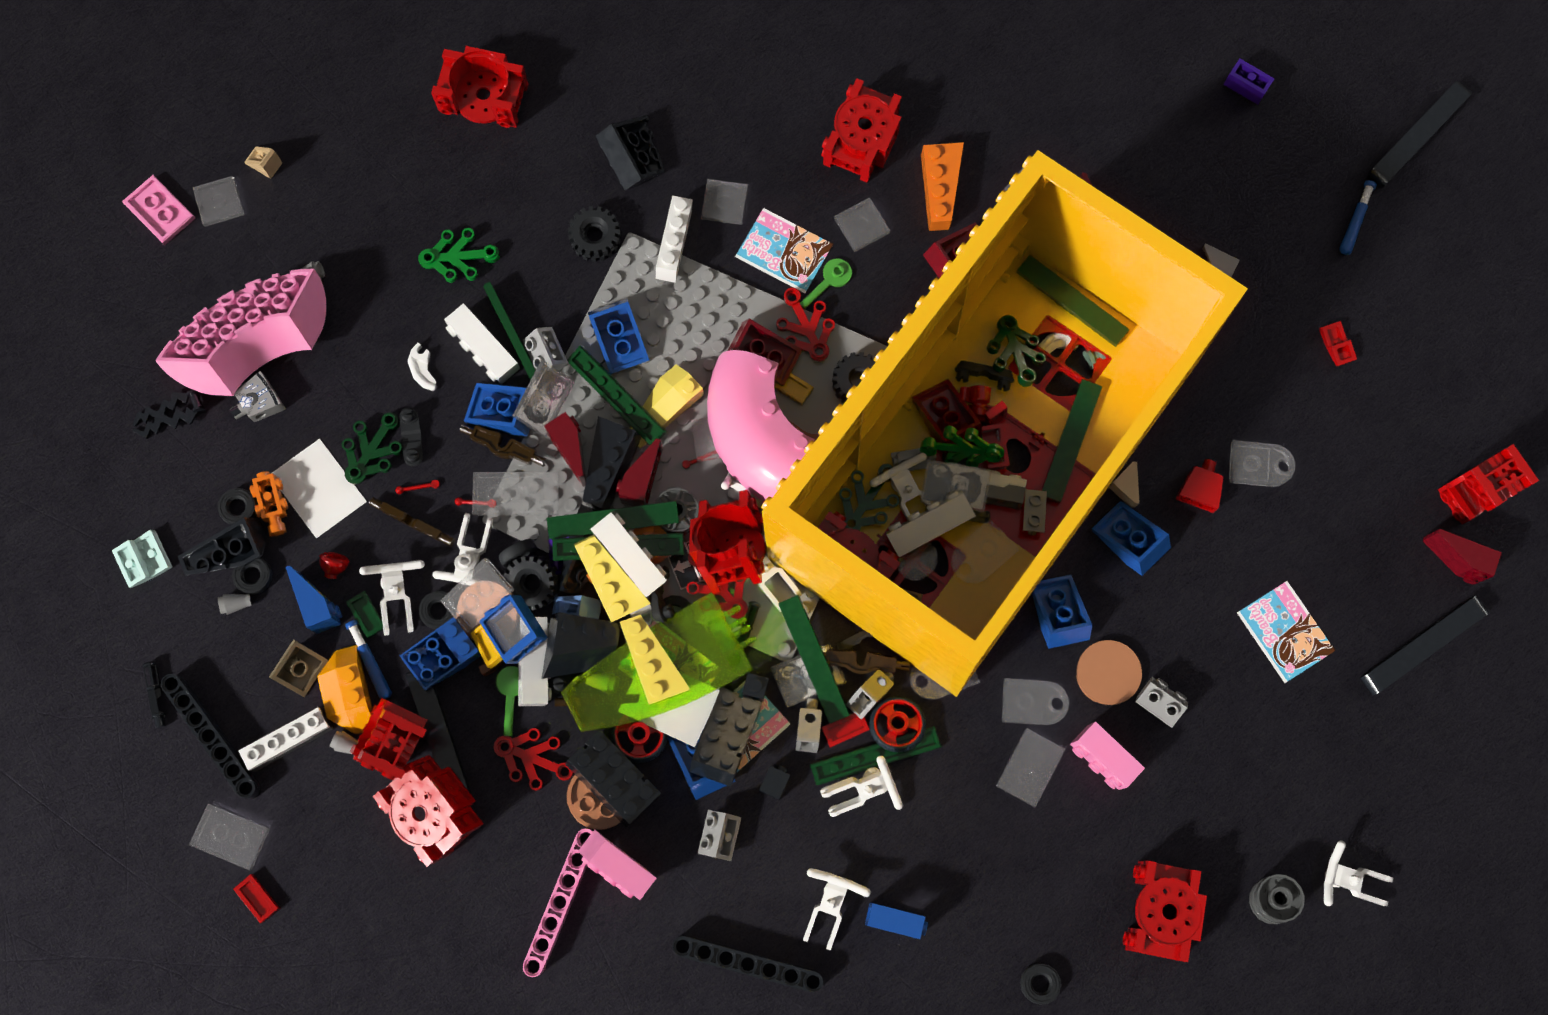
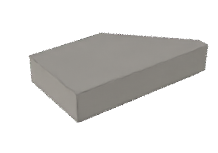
M1205 243L1202 249L1207 256L1208 263L1232 277L1240 260Z

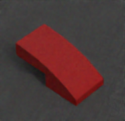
M1341 321L1319 328L1324 344L1336 366L1357 360L1352 342L1347 340Z

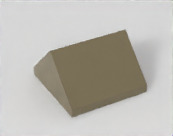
M293 639L269 677L305 697L328 660Z

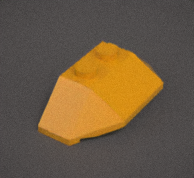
M357 645L336 650L317 676L327 719L354 734L363 733L365 725L373 714L371 713L372 704Z

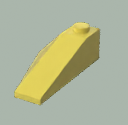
M676 364L660 377L643 407L666 428L704 396L703 388L687 371ZM642 437L638 444L640 449L647 444Z

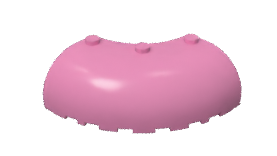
M315 269L291 270L290 274L282 276L279 273L272 274V278L262 281L259 278L245 284L246 288L236 293L234 290L218 298V303L210 309L205 307L193 317L195 320L186 327L183 326L179 330L180 335L174 341L170 340L155 361L170 377L190 389L210 395L234 396L247 377L262 365L287 353L313 349L323 329L326 317L325 290Z
M730 350L723 352L718 357L712 372L707 399L709 430L711 431L715 449L732 477L736 481L738 480L746 488L745 490L748 489L750 494H753L764 503L769 496L773 497L778 491L776 486L783 477L785 479L788 478L791 474L790 468L797 459L801 460L804 457L806 446L815 439L796 429L784 416L777 403L774 388L779 363L751 352Z

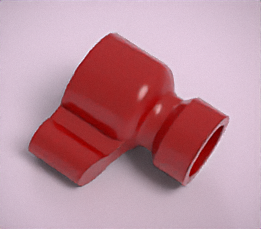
M983 385L960 387L961 397L965 402L973 404L971 410L979 419L985 418V413L987 412L986 405L990 403L991 388Z

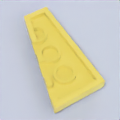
M595 535L574 544L611 622L651 604Z
M641 615L620 622L649 705L690 690Z

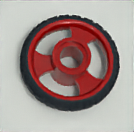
M902 696L889 697L878 703L872 711L870 731L873 739L883 749L897 753L906 752L916 747L923 739L926 731L925 715L920 706L913 700ZM894 705L907 706L916 715L909 719L904 712L894 711ZM880 714L888 718V734L883 737L877 728V720ZM900 720L904 726L897 729L893 727L892 722ZM908 729L917 731L914 738L904 744L896 743V738L904 736Z
M620 714L612 725V743L632 763H646L659 756L665 748L668 735L647 726L643 722L631 724L628 716ZM642 730L645 732V737L637 740L633 737L634 732ZM619 732L628 733L629 741L634 746L632 752H627L621 746L618 737ZM659 733L660 739L657 746L651 752L646 753L643 747L649 743L650 734Z

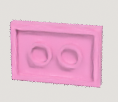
M154 175L122 201L164 245L195 219L194 215Z

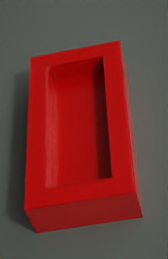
M1001 401L985 413L986 425L999 424L1007 418V406Z
M855 713L821 727L830 748L870 730L865 718L860 719Z
M250 874L233 888L259 923L265 922L280 909L253 874Z

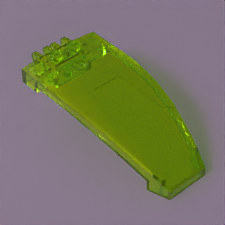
M711 592L675 613L674 617L667 618L665 623L659 622L650 627L689 686V691L649 705L627 643L606 656L581 676H576L561 693L580 732L621 726L664 714L694 702L753 671L754 669L743 648L754 643L757 639L755 636L749 637L740 643L737 637L747 633L751 629L750 625L734 631L733 629L747 622L746 618H739L731 624L727 619L737 614L741 610L740 606L724 612L715 594Z

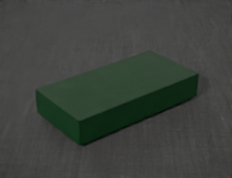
M365 591L346 601V604L368 639L383 630L382 618Z

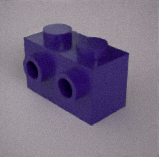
M1239 58L1223 85L1258 105L1274 81V78Z

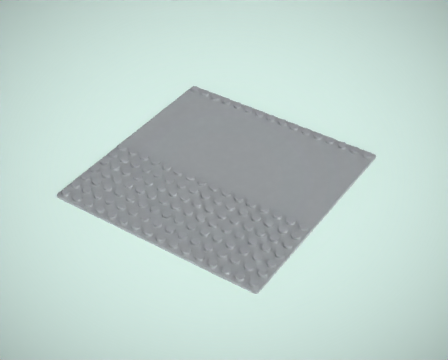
M628 233L588 312L627 298L649 361L611 375L642 406L660 377L676 364L687 371L699 383L704 393V396L665 428L667 433L661 438L663 451L648 504H655L656 499L662 492L676 487L686 489L692 493L698 502V506L699 501L708 500L711 506L735 501L728 496V490L731 487L727 490L721 487L729 471L719 455L716 454L694 463L688 469L682 467L684 460L691 461L715 451L708 425L707 399L708 388L717 359L723 352L728 351L742 322L749 318L784 339L793 335L797 340L806 343L810 342L806 336L788 330L782 332L777 329L776 322L782 317L786 318L789 322L801 325L792 306L787 305L784 300L683 255L676 283L655 279L656 264L661 246L636 234ZM804 310L810 322L813 313ZM587 312L565 357L568 359L581 345L609 372ZM820 317L815 331L818 340L823 331L822 325L825 320L823 317ZM780 322L779 326L785 327L786 323ZM831 323L825 324L826 328H831L833 326ZM835 323V328L830 332L826 343L830 350L828 358L817 362L810 357L809 352L802 350L791 371L792 374L814 387L804 404L800 405L774 389L776 400L782 413L789 421L802 430L811 434H818L822 425L825 422L830 423L833 419L832 413L839 404L843 405L841 398L836 397V392L833 391L832 387L833 371L838 361H842L845 355L849 357L853 352H855V355H859V352H864V356H868V354L873 355L872 359L874 360L877 353L881 349L885 351L888 346ZM789 340L790 343L795 344L794 340ZM817 349L815 353L821 355L823 351ZM568 363L556 373L565 379L568 384L548 423L564 412L569 417L574 416L581 429L579 435L582 441L587 478L598 416L630 428V425ZM861 372L852 374L850 378L851 383L856 387L862 381L860 379ZM531 427L528 437L524 436L521 444L534 449L538 456L547 459V463H545L544 467L534 462L528 465L513 458L493 497V500L497 501V507H488L482 521L486 524L488 518H493L492 528L520 541L532 539L538 549L549 554L546 518L577 514L581 504L587 506L582 501L585 486L581 485L549 438L546 429L541 433ZM648 443L641 449L637 447L628 469L650 446ZM617 492L610 509L632 507L622 504ZM762 524V536L765 535L764 524ZM690 532L684 535V543L690 540ZM668 558L659 563L661 567L666 566L670 571L669 579H666L667 581L663 583V599L672 595L686 598L692 604L694 621L735 640L738 639L745 616L740 619H734L728 615L727 611H703L700 608V602L705 598L712 600V602H727L721 595L703 593L692 595L687 592V589L680 590ZM778 572L765 582V586L779 603L796 596ZM788 575L802 593L800 599L810 620L820 598ZM747 578L743 587L742 599L746 601L748 607L750 601H755L761 605V608L757 612L752 627L753 630H751L746 645L785 663H789L797 647L784 616L762 591L759 584H753L751 579ZM705 581L699 583V585H707ZM735 581L728 584V591L733 597L736 586ZM691 586L689 587V590L691 592H696L697 586ZM704 601L703 608L709 609L711 606L710 602ZM735 604L733 606L734 612H739L741 610V606L739 604ZM673 606L674 612L683 615L679 607Z

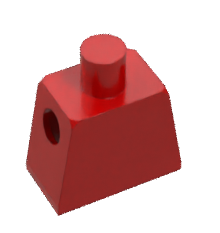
M1205 459L1202 468L1194 466L1187 475L1175 499L1214 513L1220 505L1223 476L1214 473L1217 463L1213 460Z

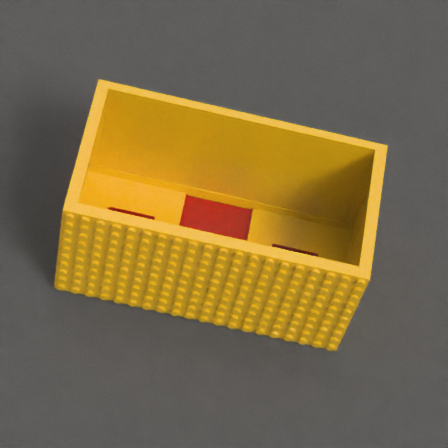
M1037 150L1033 157L1031 155L1027 157L1022 165L1024 169L1021 173L1016 172L1009 182L1011 186L1008 190L1001 191L996 199L997 204L995 207L988 208L982 218L984 219L980 226L975 225L969 234L971 237L967 243L963 242L956 251V258L946 263L942 270L944 273L940 279L936 277L929 286L930 292L927 296L922 295L915 305L917 309L914 313L907 314L901 325L903 327L899 332L895 331L888 340L889 345L885 351L881 349L874 358L875 364L872 368L867 367L860 377L862 381L857 387L855 385L852 386L846 395L848 398L843 405L839 404L832 413L834 417L830 423L825 422L818 432L820 436L815 442L813 440L810 441L804 450L806 453L801 460L797 459L790 468L791 474L787 479L783 477L776 486L778 491L773 497L769 496L761 506L763 509L762 517L767 555L776 567L782 568L787 575L860 628L870 633L878 641L907 662H910L911 665L956 697L1188 378L1248 289L1039 150ZM1029 255L1129 329L1128 333L1116 347L1016 273L1017 269ZM1003 316H1013L1017 320L1018 327L1031 335L1040 336L1046 333H1060L1071 338L1070 343L1059 357L1052 356L1039 346L1033 349L1036 352L1043 353L1046 356L1045 361L1051 364L1050 370L1039 384L1033 383L1028 387H1023L1019 384V370L1013 354L1007 360L1005 369L1012 371L1014 382L1011 383L1010 390L1004 391V387H1002V390H999L997 388L998 381L990 380L986 376L976 377L969 375V381L963 383V379L959 382L955 378L957 375L955 367L960 361L993 366L995 359L1000 357L1009 343L1006 336L1000 343L1001 347L997 354H990L987 351V345L999 332L997 322ZM1016 336L1017 341L1026 345L1025 340ZM1077 345L1084 346L1088 351H1097L1106 357L1105 359L1100 357L1096 359V363L1093 364V375L1090 379H1086L1065 364V361ZM1059 371L1079 384L1084 379L1102 386L1063 498L1060 503L1046 499L1044 533L1036 532V535H1028V531H1023L1025 495L1020 510L983 503L982 509H972L989 511L991 518L987 524L966 521L919 546L913 554H904L900 558L905 561V566L896 578L891 581L843 547L839 542H836L818 529V526L829 511L832 513L837 511L845 516L843 503L839 498V492L842 488H849L852 491L850 501L853 513L857 509L858 502L855 487L851 481V475L854 471L859 470L864 474L862 482L866 496L871 488L870 481L878 476L877 472L880 466L883 464L893 466L891 453L918 449L926 437H932L912 400L913 396L947 379L950 380L959 394L960 387H971L974 385L990 387L991 399L990 403L986 405L987 411L1001 401L1007 406V418L1000 422L1003 423L1006 443L1012 439L1017 440L1027 447V451L1030 454V465L1022 473H1012L1007 469L995 471L1006 476L1019 475L1022 479L1027 480L1026 489L1041 491L1076 394L1071 396L1052 395L1047 393L1045 388ZM966 402L971 409L973 404ZM985 418L979 419V421L985 422ZM937 450L936 463H943V453L940 450ZM987 461L980 463L977 468L988 471ZM928 468L909 471L918 489L924 491ZM859 474L853 476L856 481L861 480ZM891 481L883 484L873 500L884 499L891 494L897 495L899 500L901 498L893 490ZM843 491L842 496L844 498H848L849 493L847 491ZM920 495L905 503L910 515L917 511L920 514L925 512L926 506ZM895 498L889 499L890 504L894 505L897 503ZM899 504L895 508L884 507L865 511L861 518L875 516L880 511L887 514L888 520L884 525L863 526L860 531L867 534L874 541L878 549L880 546H885L897 555L886 532L889 531L888 527L899 521L902 524L907 521ZM883 515L877 516L878 521H885ZM850 520L847 522L849 527L855 526L854 521ZM934 540L942 545L948 558V572L944 577L939 576L920 562V557ZM913 568L919 570L937 584V588L933 592L923 594L921 602L899 587Z

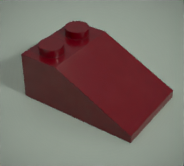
M976 222L934 242L923 254L939 279L944 273L942 270L946 263L956 258V251L963 242L967 243L971 238L969 234L977 225Z
M750 318L742 322L728 351L741 350L751 352L779 363L775 383L781 386L785 385L802 352L801 348Z
M949 379L912 397L928 431L938 443L956 444L943 437L946 426L955 427L957 435L966 440V429L975 428L978 430V436L981 438V422ZM942 451V453H943L945 456H946V454H947L948 452H951V451Z
M564 412L544 425L549 438L584 487L586 474L582 441L579 435L581 429L574 416L569 417Z
M656 438L624 473L623 480L619 479L616 492H618L622 504L630 506L648 505L663 451L661 439Z
M1438 529L1423 538V542L1456 576L1463 578L1464 582L1476 584L1495 575L1502 552L1442 529Z

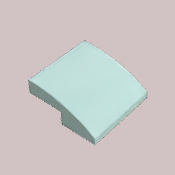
M149 530L137 539L128 540L112 550L129 588L140 585L172 568L171 562L155 530Z

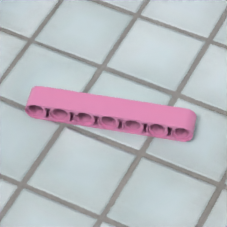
M585 828L578 831L523 963V971L529 977L541 975L547 966L587 868V864L584 862L580 866H575L572 859L575 854L579 853L578 850L583 845L581 836L587 832L591 834L593 831ZM569 874L575 878V883L572 887H566L564 884V878ZM560 895L566 899V905L562 909L555 905V899ZM550 917H554L558 923L554 930H550L546 925L547 919ZM541 938L548 941L549 946L546 951H541L538 948L537 944ZM531 960H536L540 964L539 971L536 973L531 972L529 969Z

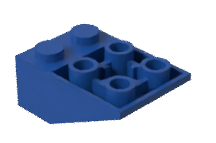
M454 617L400 655L403 662L425 691L464 669L481 656L478 649Z

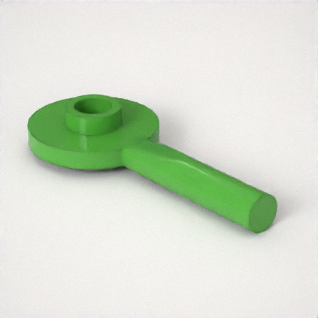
M842 259L828 261L823 269L824 280L800 302L802 308L805 310L830 285L834 287L846 285L852 276L850 265Z
M508 666L500 670L496 677L498 691L506 696L504 736H512L514 698L518 695V667Z

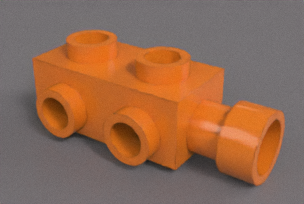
M269 471L260 472L257 474V478L252 479L253 485H250V492L253 498H257L258 505H255V511L258 518L261 517L262 520L269 523L267 527L269 536H279L287 532L285 523L281 520V518L287 517L286 510L288 509L286 498L282 497L281 494L283 484L280 477L277 478L273 473L270 474ZM268 487H272L271 492H266ZM277 506V510L271 512V509Z

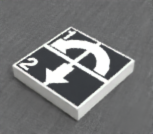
M689 541L684 543V555L667 557L680 590L686 589L690 582L698 584L704 582L697 567L692 566L688 561Z

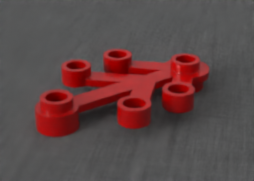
M788 288L784 293V301L787 305L792 306L801 325L789 322L786 318L782 317L776 322L777 329L782 332L788 330L806 336L810 343L797 340L793 335L788 336L785 340H794V345L803 351L809 352L810 357L814 361L821 362L826 360L830 352L826 343L830 332L835 328L834 320L828 318L823 321V331L819 340L815 334L820 317L826 311V304L823 301L814 303V312L809 322L800 304V291L796 288ZM795 296L796 300L790 301L788 298ZM822 305L823 309L817 310L816 306ZM785 322L786 326L780 327L779 323ZM831 323L833 326L831 328H826L825 324ZM821 349L823 353L818 355L815 351Z
M689 553V554H688V561H689V563H690L692 566H696V567H697L696 563L693 561V559H692V557H691V555H690V553ZM746 579L742 582L735 581L734 597L728 591L729 583L721 584V592L713 594L721 595L727 603L712 602V600L705 598L700 602V608L703 611H727L728 615L734 619L744 617L748 610L746 601L742 599ZM690 582L686 587L687 592L692 595L697 593L712 594L708 585ZM691 584H695L697 586L696 592H691L689 590V586ZM704 601L710 602L711 606L709 609L703 608ZM735 604H739L741 606V610L739 612L733 611V606Z
M531 728L527 733L513 739L509 736L497 738L494 743V751L498 756L505 758L510 771L509 778L511 781L520 782L523 779V773L517 769L513 755L522 759L530 780L529 786L532 790L538 791L543 787V781L538 778L533 763L555 772L560 780L567 781L572 778L574 773L570 769L567 776L561 774L563 768H568L565 763L557 764L538 756V754L550 749H559L561 746L559 738L552 736L548 741L526 750L517 746L528 741H538L541 738V733L538 729ZM532 731H537V738L532 739L530 737ZM556 739L558 741V745L556 747H551V740ZM503 743L509 744L508 750H502L501 746ZM516 771L520 773V777L517 780L512 777ZM534 780L540 781L538 788L532 786Z

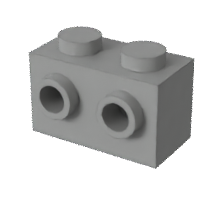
M552 327L536 328L522 340L536 372L541 364L554 373H557L568 364Z
M1151 677L1138 694L1136 703L1172 728L1188 708L1187 698L1178 691L1173 692L1168 688L1169 685L1162 679L1158 678L1156 680Z
M708 810L698 854L731 861L741 817Z

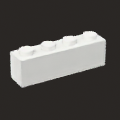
M672 196L656 264L655 279L676 283L692 213V199Z
M464 303L444 319L448 325L446 330L452 337L457 335L461 340L459 344L466 352L470 350L475 355L472 358L480 367L482 365L488 370L486 374L493 382L497 380L502 385L520 370L517 361Z
M954 491L946 496L947 500L940 504L938 501H935L927 506V511L921 514L917 511L907 517L908 521L902 524L899 521L889 526V531L886 532V535L897 555L901 557L975 517L976 515L964 493Z
M610 512L590 530L643 595L647 597L667 581L664 578L666 572L659 564L655 566L650 559L653 556L645 547L641 549L636 543L639 541L637 536L631 530L629 532L625 530L622 526L625 522L619 514L613 515Z
M535 617L548 637L550 623H547V617ZM520 618L518 625V642L530 633L522 618ZM547 639L518 662V706H545L551 700V687H548V679L551 678L541 679Z

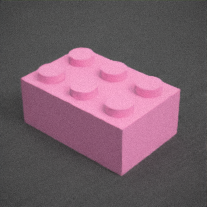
M1096 721L1087 725L1070 744L1073 747L1072 751L1079 758L1082 759L1084 757L1090 763L1088 766L1095 773H1101L1106 778L1104 781L1112 789L1117 788L1120 790L1127 788L1145 769Z
M595 829L578 850L583 856L581 860L590 869L599 873L613 886L618 887L630 899L635 896L641 900L656 880V877L644 866Z

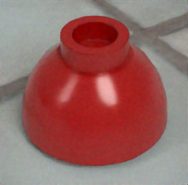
M324 552L319 555V564L325 572V577L336 579L338 574L346 570L349 559L342 554Z

